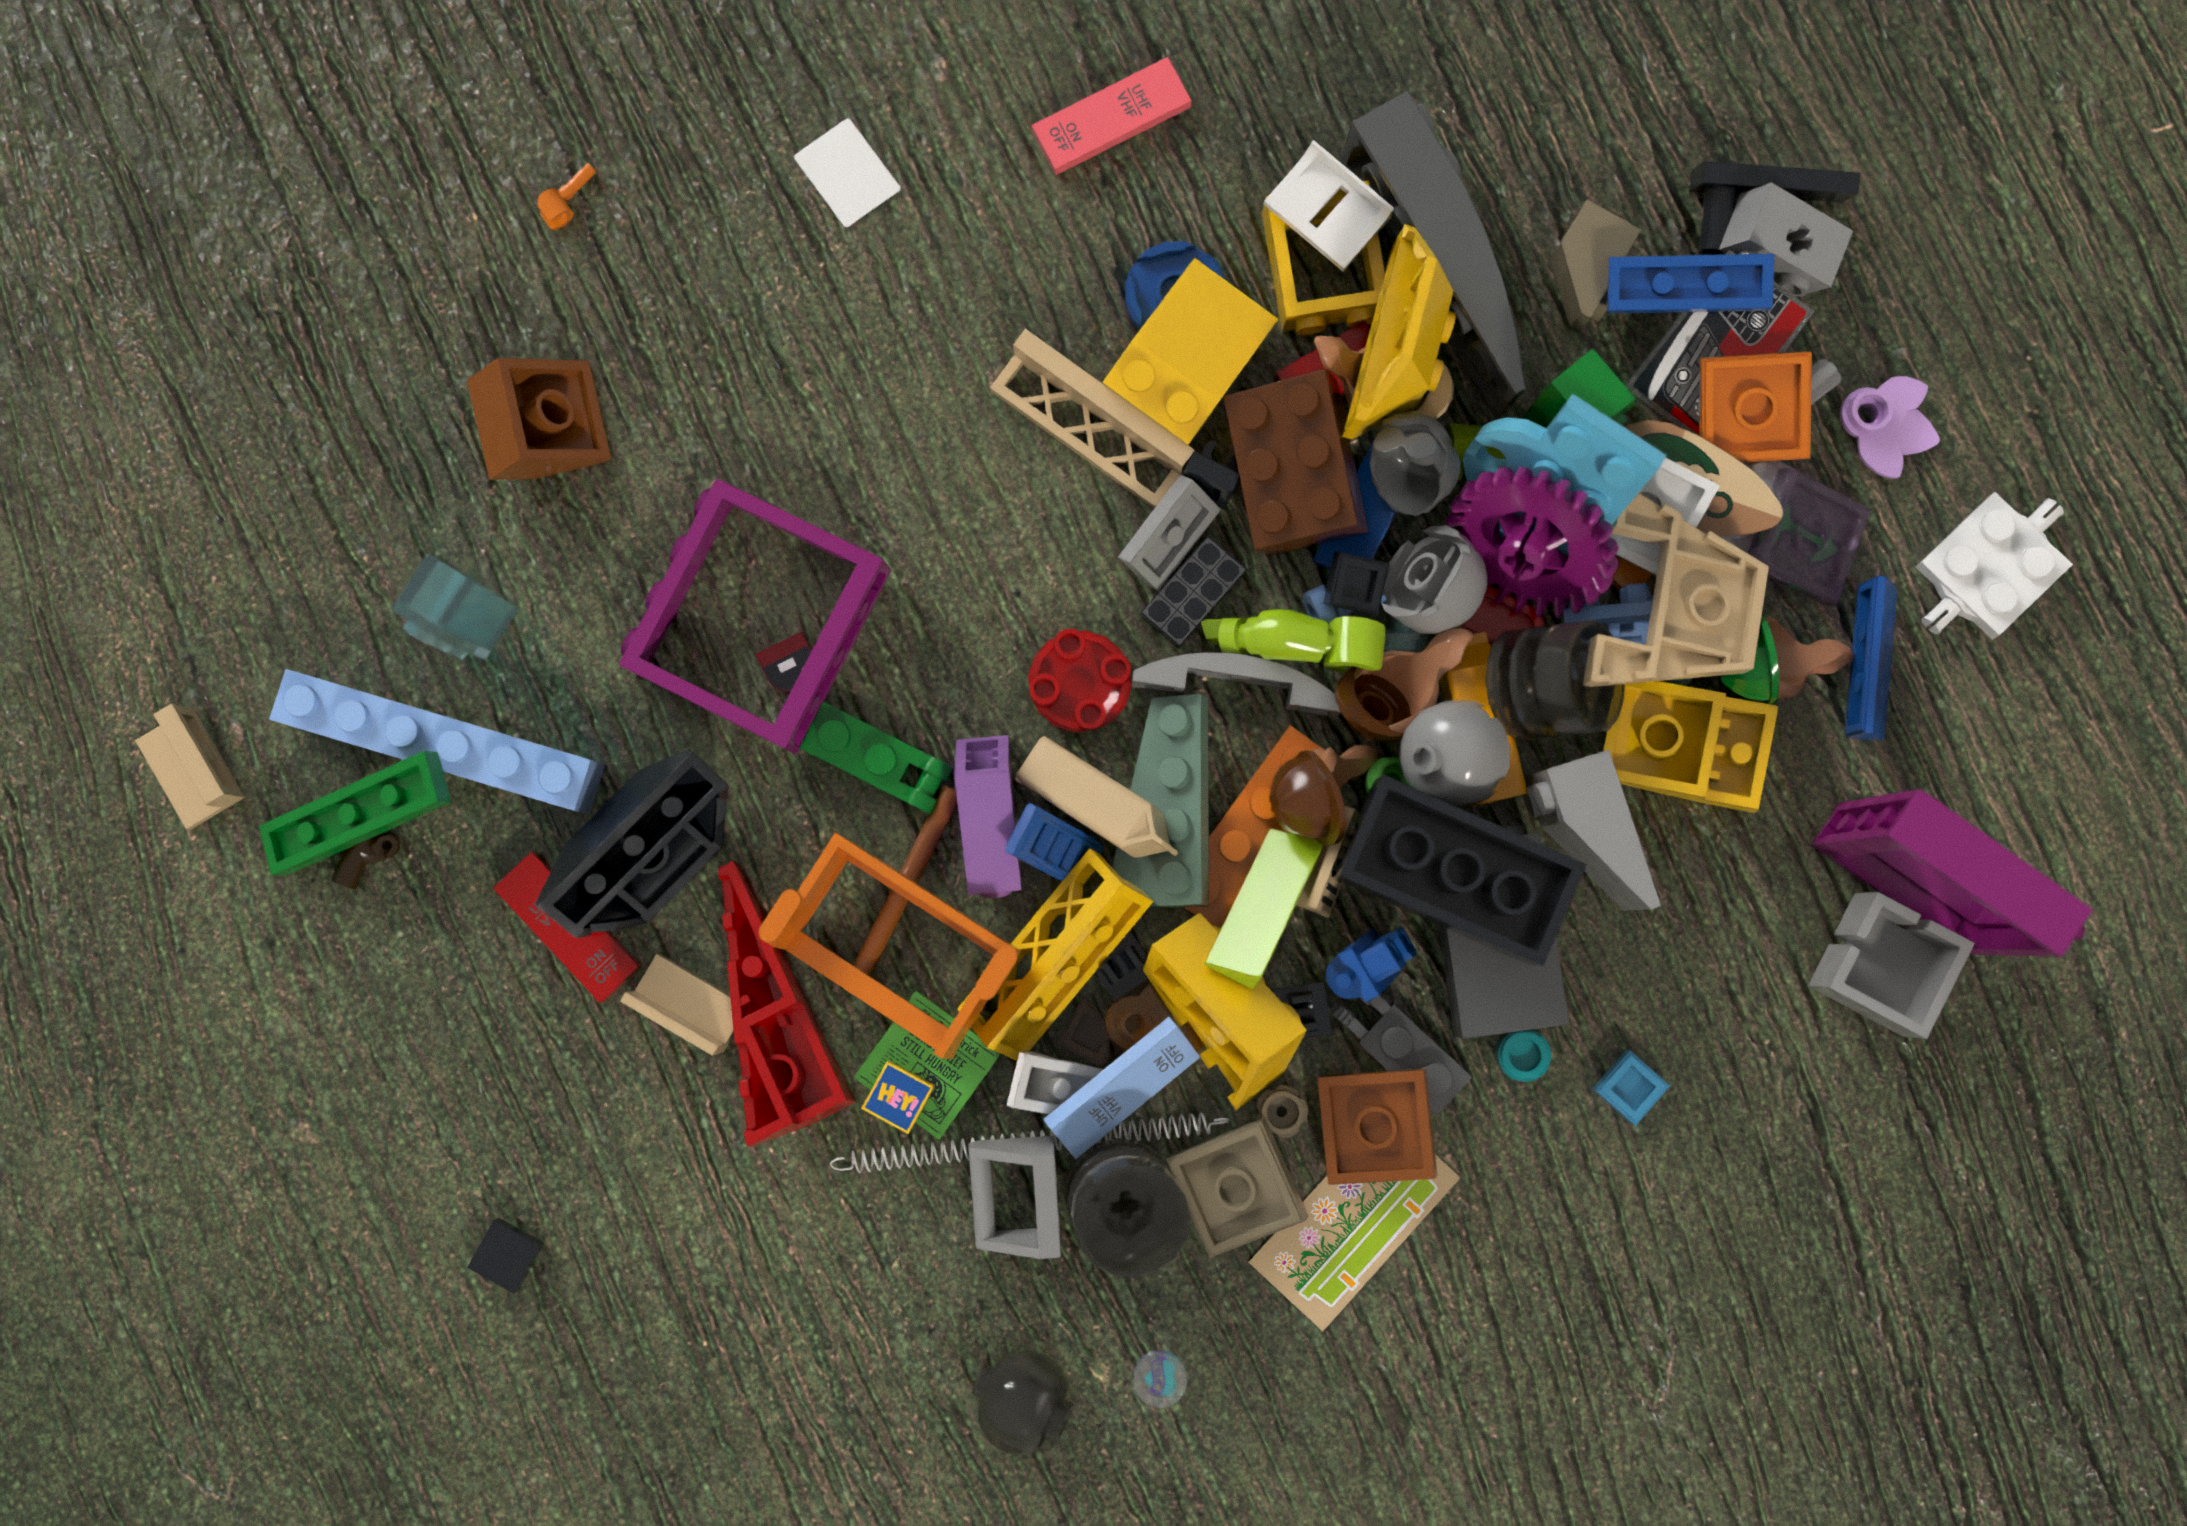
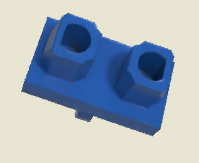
M1402 926L1381 937L1372 928L1361 934L1330 961L1326 969L1327 983L1336 995L1346 999L1362 996L1366 1003L1379 996L1400 974L1399 970L1406 965V961L1417 954V951Z

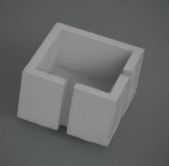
M1879 892L1854 893L1834 933L1836 937L1843 941L1841 944L1828 945L1808 987L1901 1036L1927 1039L1975 943L1932 920H1919L1921 914Z

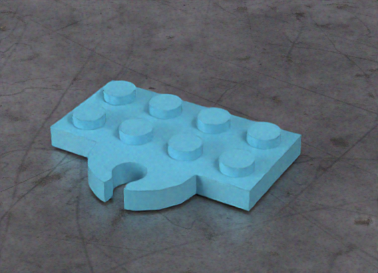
M1572 394L1547 428L1526 419L1509 417L1488 422L1482 426L1475 440L1471 442L1465 451L1463 461L1465 477L1468 482L1476 481L1482 472H1492L1495 474L1499 467H1508L1514 474H1516L1519 467H1528L1535 477H1538L1542 470L1550 472L1552 482L1555 483L1564 478L1571 483V492L1575 493L1583 490L1589 495L1585 501L1587 505H1598L1603 513L1599 520L1608 521L1612 525L1658 471L1666 455ZM1484 446L1500 450L1506 459L1493 457ZM1519 511L1514 513L1520 517L1526 512ZM1499 522L1500 536H1505ZM1536 523L1529 532L1530 534H1532L1533 530L1535 529ZM1567 542L1556 547L1567 558L1569 557Z

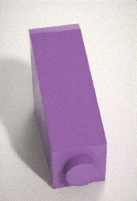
M1008 735L956 740L954 777L968 895L980 894L985 898L1004 897L1009 895L1011 891L1021 890L1020 859L1005 852V847L1017 825Z

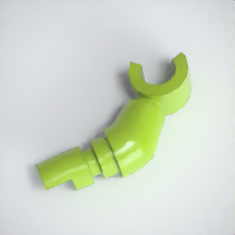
M1270 609L1264 610L1258 616H1252L1248 619L1237 617L1201 621L1205 638L1213 644L1219 645L1223 653L1242 655L1250 653L1252 655H1260L1266 660L1316 663L1320 662L1322 657L1325 656L1323 666L1343 674L1347 671L1348 666L1360 667L1371 671L1380 670L1383 663L1385 627L1384 624L1368 618L1355 616L1337 617L1330 621L1328 626L1327 621L1294 610Z

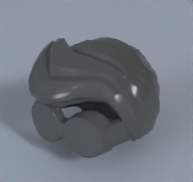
M1410 409L1405 412L1391 414L1380 422V430L1377 432L1370 457L1372 482L1376 486L1378 494L1394 511L1414 516L1430 512L1445 496L1451 493L1458 481L1461 466L1458 452L1452 446V440L1445 428L1431 416L1411 411Z

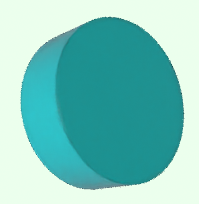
M1534 1030L1509 1032L1503 1034L1497 1042L1495 1059L1499 1069L1507 1077L1521 1082H1530L1540 1078L1548 1070L1551 1062V1049L1547 1040Z

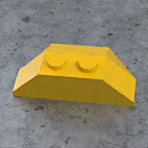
M1404 225L1391 248L1342 437L1354 439L1379 426L1380 422L1391 414L1405 412L1415 407L1427 390L1435 391L1443 371L1444 361L1436 358L1440 343H1447L1454 327L1456 313L1449 311L1454 290L1436 256L1417 229L1410 225Z

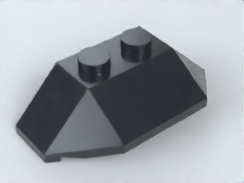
M691 749L640 769L563 846L535 902L537 907L575 938L590 936L594 932L614 931L647 924L722 849L726 798H728L729 785Z

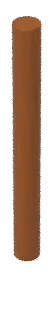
M943 785L936 799L937 802L931 814L928 815L900 871L916 883H918L958 804L956 790ZM892 889L853 964L869 976L872 975L909 901Z

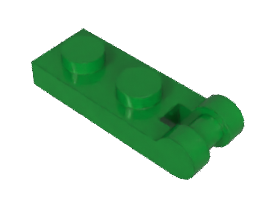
M825 702L822 703L799 747L803 751L928 814H931L937 802L933 797L941 781L947 782L954 769L947 763ZM910 765L923 770L915 788L902 783Z

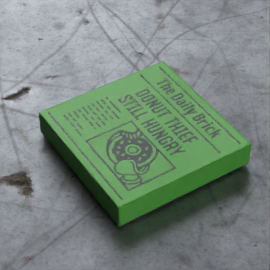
M918 990L915 991L909 1000L910 1003L948 1028L955 1019L954 1016ZM893 1022L853 1078L871 1090L884 1065L890 1060L934 1084L935 1087L915 1123L940 1140L1001 1054L987 1048L977 1034L969 1029L959 1045L954 1059H942L933 1053L935 1050L933 1047Z

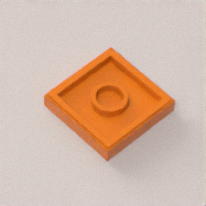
M1801 351L1700 358V437L1732 455L1741 463L1810 459L1812 352Z

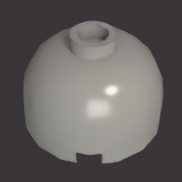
M1447 525L1431 526L1423 530L1428 537L1422 539L1416 545L1408 540L1398 549L1389 562L1383 594L1386 596V604L1381 603L1383 609L1397 621L1418 633L1438 634L1448 629L1460 627L1476 613L1487 589L1488 574L1479 551L1460 532Z
M1469 700L1444 701L1422 710L1406 728L1400 743L1399 761L1405 779L1412 788L1456 807L1473 805L1489 799L1495 793L1491 791L1497 786L1499 779L1506 777L1510 766V744L1505 728L1499 719L1490 718L1486 711L1479 708L1485 706L1476 701Z

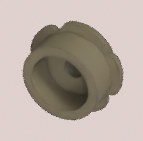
M1279 1085L1275 1090H1265L1259 1096L1256 1103L1259 1114L1256 1119L1259 1120L1265 1117L1272 1134L1275 1133L1280 1138H1289L1297 1134L1300 1130V1125L1307 1120L1308 1107L1305 1100L1298 1097L1299 1093L1296 1089L1287 1085ZM1280 1106L1286 1108V1114L1282 1117L1276 1113L1277 1108Z

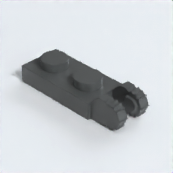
M1380 995L1365 1003L1380 1014L1368 1029L1357 1020L1356 1015L1346 1006L1336 1003L1329 1012L1358 1039L1356 1043L1386 1071L1427 1068L1430 1106L1433 1115L1437 1116L1472 1078L1468 1072L1394 1004L1389 1005ZM1361 996V997H1358L1361 1001H1363V1002L1365 1003V1001H1364V999L1362 998V996Z

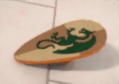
M1646 420L1624 427L1666 455L1665 458L1720 485L1696 527L1705 534L1709 531L1722 537L1753 534L1773 528L1782 519V506L1765 482L1739 460L1702 437L1671 423Z

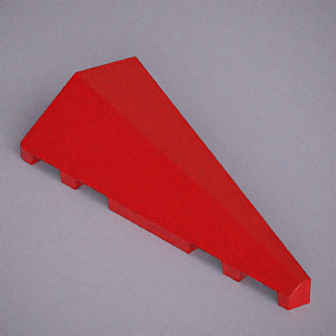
M731 861L718 868V878L722 881L725 913L722 914L723 929L727 932L730 960L727 962L734 1040L739 1050L741 1070L739 1090L740 1097L744 1100L746 1120L744 1140L748 1147H753L810 1126L855 1103L856 1100L782 950L771 946L760 938L759 928L766 917L740 865L735 861Z

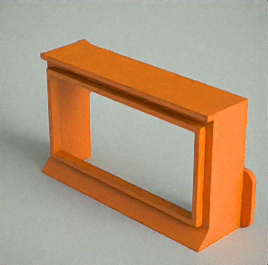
M834 833L798 891L792 889L785 890L759 928V936L764 942L775 948L788 951L935 1049L933 1053L942 1059H954L962 1040L987 1001L996 995L1017 962L1018 955L1021 952L1014 945L853 841L837 833ZM848 861L994 955L949 1028L803 932Z

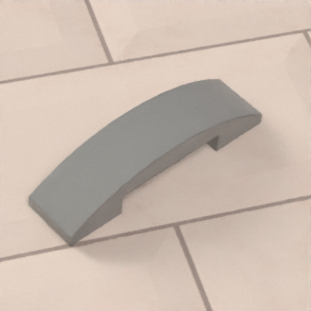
M1207 652L1184 654L1149 663L1135 669L1133 673L1132 687L1183 694L1187 674L1288 689L1285 710L1337 717L1341 714L1336 703L1335 693L1315 679L1283 664L1248 655Z

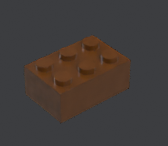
M1326 369L1223 396L1254 550L1267 556H1273L1369 532L1350 439L1342 437L1346 419L1338 381Z

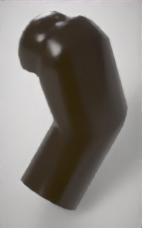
M394 829L388 830L343 850L331 881L351 889H357L366 865L392 858L398 853L401 840L397 831Z

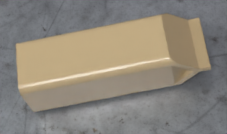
M1046 736L1039 739L1017 772L1015 780L1130 856L1137 858L1165 851L1170 852L1174 856L1178 854V851L1170 846L1165 818L1160 810Z

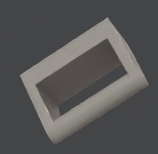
M1054 1136L979 1140L969 1143L976 1248L1036 1259L1061 1258ZM991 1160L1033 1166L1037 1228L996 1231Z

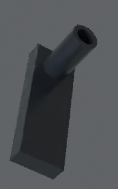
M1704 161L1691 171L1689 192L1705 193L1699 252L1725 254L1719 250V247L1736 207L1737 195L1740 196L1741 193L1773 183L1800 200L1842 203L1859 194L1861 173Z

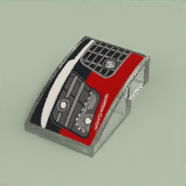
M1728 250V252L1725 255H1731L1735 253H1733L1731 250ZM1773 281V308L1770 311L1679 312L1625 386L1637 401L1666 422L1700 436V358L1784 353L1815 311Z

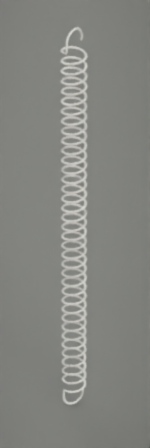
M1200 1112L1197 1128L1195 1117L1190 1113L1187 1129L1185 1118L1181 1114L1177 1130L1175 1119L1171 1115L1167 1131L1165 1120L1161 1116L1157 1132L1155 1121L1151 1117L1149 1119V1132L1147 1133L1145 1122L1141 1118L1139 1121V1135L1137 1134L1134 1121L1131 1119L1129 1122V1138L1123 1121L1119 1124V1140L1115 1128H1113L1117 1144L1120 1145L1122 1127L1126 1141L1130 1143L1132 1126L1136 1140L1140 1142L1142 1125L1146 1139L1150 1141L1151 1124H1153L1156 1138L1160 1140L1161 1121L1166 1137L1170 1139L1171 1119L1178 1138L1181 1135V1118L1188 1137L1191 1132V1117L1198 1136L1201 1129V1116L1208 1135L1210 1134L1211 1125L1228 1123L1230 1119H1214L1215 1122L1209 1123L1207 1127L1205 1116ZM1044 1130L1040 1131V1137L1045 1136ZM1050 1130V1136H1054L1056 1148L1060 1151L1062 1143L1059 1140L1058 1146L1056 1135ZM1112 1130L1109 1132V1141L1107 1134L1105 1135L1106 1143L1109 1146L1111 1144ZM1034 1131L1030 1132V1137H1035ZM1021 1132L1020 1138H1025L1024 1132ZM1011 1133L1010 1138H1015L1013 1133ZM1001 1134L1000 1139H1005L1003 1134ZM962 1138L960 1159L957 1154L955 1142L952 1139L950 1160L947 1155L945 1143L942 1140L940 1162L937 1156L935 1144L932 1141L930 1163L926 1154L925 1145L922 1142L920 1164L917 1159L914 1144H912L910 1165L907 1160L904 1145H902L900 1166L897 1161L894 1146L891 1147L890 1167L887 1162L884 1147H882L881 1149L880 1168L877 1163L874 1148H872L871 1151L870 1169L866 1161L864 1149H862L860 1170L856 1162L854 1150H852L851 1167L836 1168L833 1166V1162L837 1160H844V1157H839L832 1160L830 1162V1166L835 1170L844 1171L853 1169V1166L855 1164L857 1172L861 1173L863 1170L864 1163L867 1171L869 1172L872 1171L874 1162L877 1170L881 1171V1169L883 1168L884 1161L886 1167L889 1170H891L893 1166V1160H895L896 1166L900 1169L903 1165V1158L905 1159L906 1165L910 1168L913 1164V1156L915 1158L917 1165L920 1167L923 1162V1153L927 1164L930 1166L933 1161V1151L935 1159L938 1164L942 1163L943 1150L945 1158L948 1163H951L953 1149L958 1162H961L963 1148L968 1161L969 1156L967 1153L965 1141ZM1101 1139L1099 1142H1096L1098 1147L1101 1145Z

